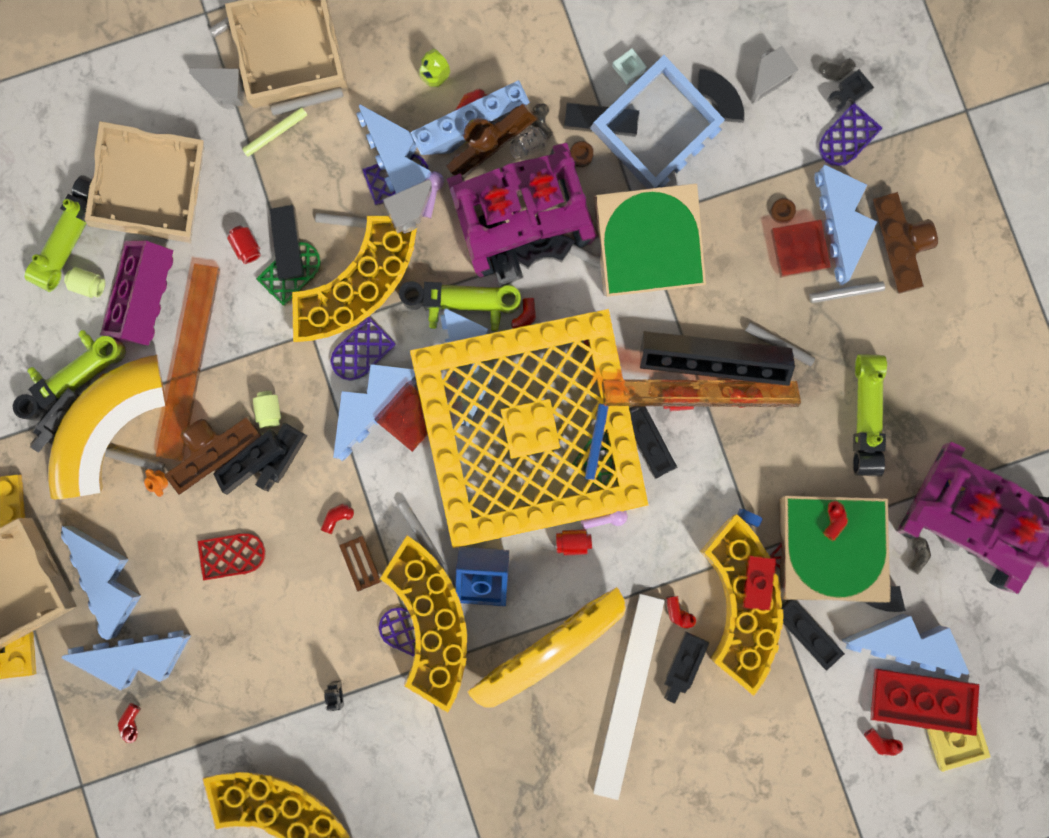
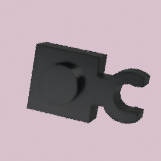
M858 69L839 83L838 88L840 91L832 92L827 102L838 99L840 104L836 106L835 111L839 112L844 108L848 100L854 105L872 92L874 86Z
M341 681L331 682L327 685V689L324 690L327 711H338L344 707Z

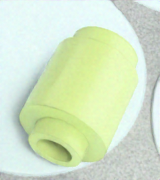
M78 267L69 270L64 278V283L69 291L90 298L94 296L99 298L105 289V279L101 278L99 274Z
M272 391L257 393V397L253 398L256 423H259V428L279 426L281 414L278 395H272Z

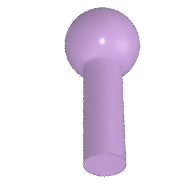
M432 171L429 177L432 183V192L422 217L432 218L437 191L444 185V178L437 171Z
M616 511L612 514L581 520V525L583 529L609 523L614 526H621L627 521L628 514L627 511Z

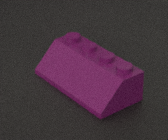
M149 241L124 242L100 333L101 336H109L117 340L149 346L155 334V320L161 311V297L167 288V274L173 265L172 255L174 250Z

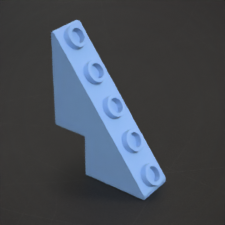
M518 80L412 131L411 135L421 155L451 154L466 142L464 140V129L469 121L475 118H483L491 124H495L507 117L513 108L521 104L528 105L530 101Z
M359 105L360 112L356 113L361 126H367L369 134H366L371 149L376 147L379 153L375 158L380 170L386 169L389 177L384 179L390 192L395 191L397 194L426 181L427 178L429 179L431 175L430 170L410 160L417 149L411 132Z
M824 164L815 173L814 178L816 186L820 187V207L822 211H825L826 215L825 231L827 234H830L831 244L829 250L831 257L835 258V278L837 282H840V285H844L850 280L877 222L855 211L867 184Z
M445 309L444 314L440 315L443 330L448 329L449 338L445 339V343L489 334L488 328L448 309ZM487 361L481 362L490 369H493L495 366ZM475 363L456 368L468 374ZM478 365L471 377L483 384L490 372ZM453 370L451 373L452 378L457 377L458 386L460 387L465 377ZM495 375L492 376V378L490 379V381H489L488 384L486 385V387H487L488 389H489V387H490V385H491V383H492V381H493ZM468 380L461 392L473 399L480 387ZM485 390L482 391L476 401L480 405L487 394ZM458 395L456 400L457 402L462 401L463 411L460 413L463 414L470 402ZM473 405L466 417L473 421L479 408ZM464 420L461 426L470 428L471 424Z
M371 364L367 394L342 391L333 458L344 461L352 453L350 448L357 441L361 443L370 434L368 429L374 423L378 425L387 416L385 412L391 405L396 407L404 399L402 394L408 388L413 389L417 386L414 369Z
M62 526L61 538L69 547L71 552L70 561L77 568L80 575L79 584L87 593L89 598L88 606L91 613L97 618L98 632L106 640L116 638L141 595L116 581L129 559L74 526Z
M900 614L842 639V642L846 643V649L861 653L862 648L871 650L870 655L884 659H886V655L895 656L896 662L911 665V661L919 662L920 668L930 671H936V667L945 669L944 674L958 678L961 677V673L969 674L950 628L940 625L919 634L912 617L906 614Z
M183 630L169 632L168 637L160 639L159 635L155 634L144 636L143 641L135 643L134 639L130 638L119 640L118 645L110 647L109 642L92 645L93 649L85 651L84 646L67 649L68 654L63 655L62 659L122 690L131 685L138 670L159 682L167 679L191 635H184Z

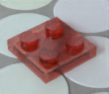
M821 220L782 226L771 230L780 278L831 268Z
M406 382L374 420L413 452L428 435L419 391Z

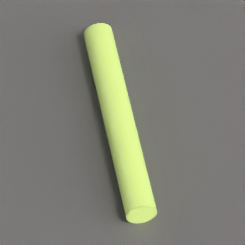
M301 107L242 148V150L249 157L308 115Z

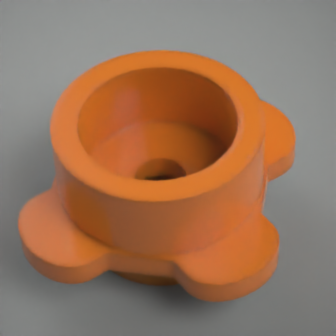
M147 469L145 471L146 479L144 480L146 489L150 492H155L158 497L163 496V489L168 487V480L165 478V474L160 470L153 472L152 469Z

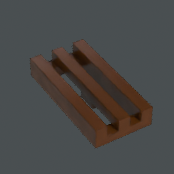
M364 536L339 545L357 592L382 582ZM357 543H360L374 578L372 581H370L356 546ZM347 547H351L365 584L360 582Z

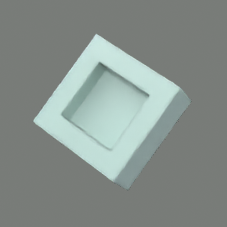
M630 49L612 64V67L627 85L647 69V66L633 49Z

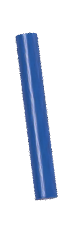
M599 404L585 474L586 479L595 480L609 405Z

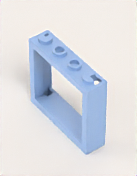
M663 55L592 124L590 129L647 189L664 187L670 181L667 176L673 170L678 173L687 164L684 159L690 154L695 157L705 147L702 142L707 137L712 140L722 130L719 125L725 119L674 64ZM663 72L710 125L655 177L607 125Z

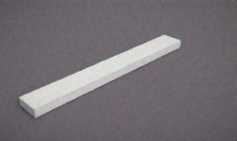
M639 593L593 794L619 800L664 599Z

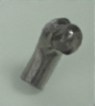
M850 58L840 65L823 62L819 65L818 72L825 79L840 81L856 67V64Z
M545 103L536 104L532 111L538 119L531 126L546 141L553 135L551 129L545 124L549 107Z
M920 536L912 540L911 547L914 559L907 567L916 575H919L931 558L929 544L925 538Z

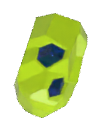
M433 48L428 51L421 59L420 78L429 87H439L449 77V64L437 49Z

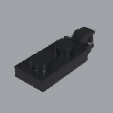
M69 387L65 389L35 426L33 433L36 434V437L30 443V448L39 453L47 442L51 445L53 444L62 419L71 405L80 396Z
M284 423L277 434L284 451L259 470L261 475L255 486L269 492L275 482L279 483L308 435Z
M685 631L665 677L664 685H667L668 689L664 698L667 701L675 704L680 692L686 694L687 690L691 688L710 642Z

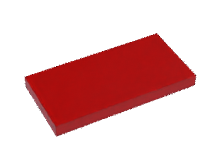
M874 669L870 720L976 736L980 684Z

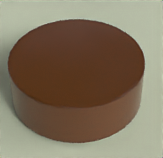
M578 141L570 148L575 166L586 167L592 162L594 150L589 143Z
M787 198L776 200L771 207L773 220L780 224L790 222L796 214L795 204Z

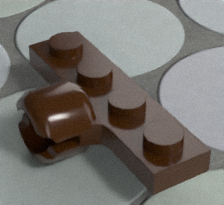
M521 104L513 108L502 121L491 124L483 118H475L469 121L464 129V140L468 142L469 147L462 153L455 155L452 161L446 165L449 172L454 176L461 174L463 178L466 177L538 118L525 104Z
M898 192L873 199L898 294L923 288L924 285L916 255L919 252L937 247L938 235L933 221L926 219L913 224L908 223L904 216Z
M248 416L223 434L215 433L205 419H200L188 426L180 434L181 439L190 449L191 455L164 476L178 495H180L240 453L262 435Z

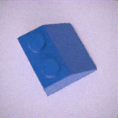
M459 547L456 568V593L460 603L506 606L509 550Z

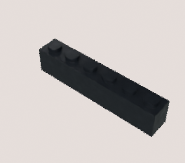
M644 331L640 348V369L790 386L795 369L793 349L787 347Z

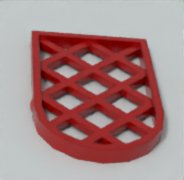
M238 533L237 535L198 541L203 581L241 574L246 575L256 571L265 560V546L257 536L252 534ZM249 536L246 542L241 540L239 537ZM233 538L228 545L222 541L223 539ZM252 538L259 542L256 549L248 545ZM235 540L243 544L238 552L231 548ZM215 541L211 548L204 544L205 542ZM218 543L225 547L221 555L214 551ZM202 546L208 550L205 556H203ZM245 547L253 552L248 559L241 555ZM260 547L262 548V554L258 552ZM228 550L235 554L231 562L224 558ZM211 553L218 557L214 565L206 561ZM255 554L261 557L257 566L250 562ZM238 557L245 561L241 569L233 565ZM221 560L228 565L224 572L216 568ZM205 564L211 568L207 574ZM248 564L253 567L251 570L244 571ZM231 567L237 571V573L226 574ZM213 570L220 574L219 576L209 577Z

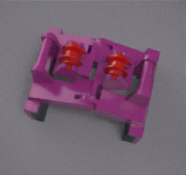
M567 143L554 145L550 155L511 163L502 167L501 170L497 168L466 181L461 174L447 178L475 273L480 278L494 274L490 256L540 238L544 239L572 232L576 245L580 248L591 245L597 235L586 204V197L582 191L574 166L575 162ZM558 180H560L567 203L563 207L547 210L559 203L564 202L558 183ZM519 195L524 197L526 210L521 211ZM481 204L487 225L508 219L509 222L491 229L479 225L473 206Z
M952 441L946 443L940 449L896 532L912 539L918 538L924 528L977 555V557L996 568L989 582L1000 590L1019 595L1034 567L1049 568V497L1032 495L1017 484L962 458L961 456L966 448ZM948 479L952 482L941 502H936ZM961 486L966 488L954 512L965 517L968 521L951 514V505Z

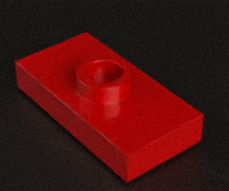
M748 556L743 601L744 608L771 610L776 559Z

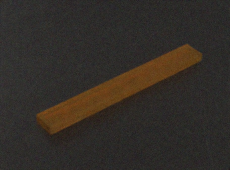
M194 263L156 457L183 461L186 444L181 439L180 434L190 426L221 270L218 267Z
M603 379L602 381L604 406L799 407L801 404L797 381H791L790 386L735 380Z

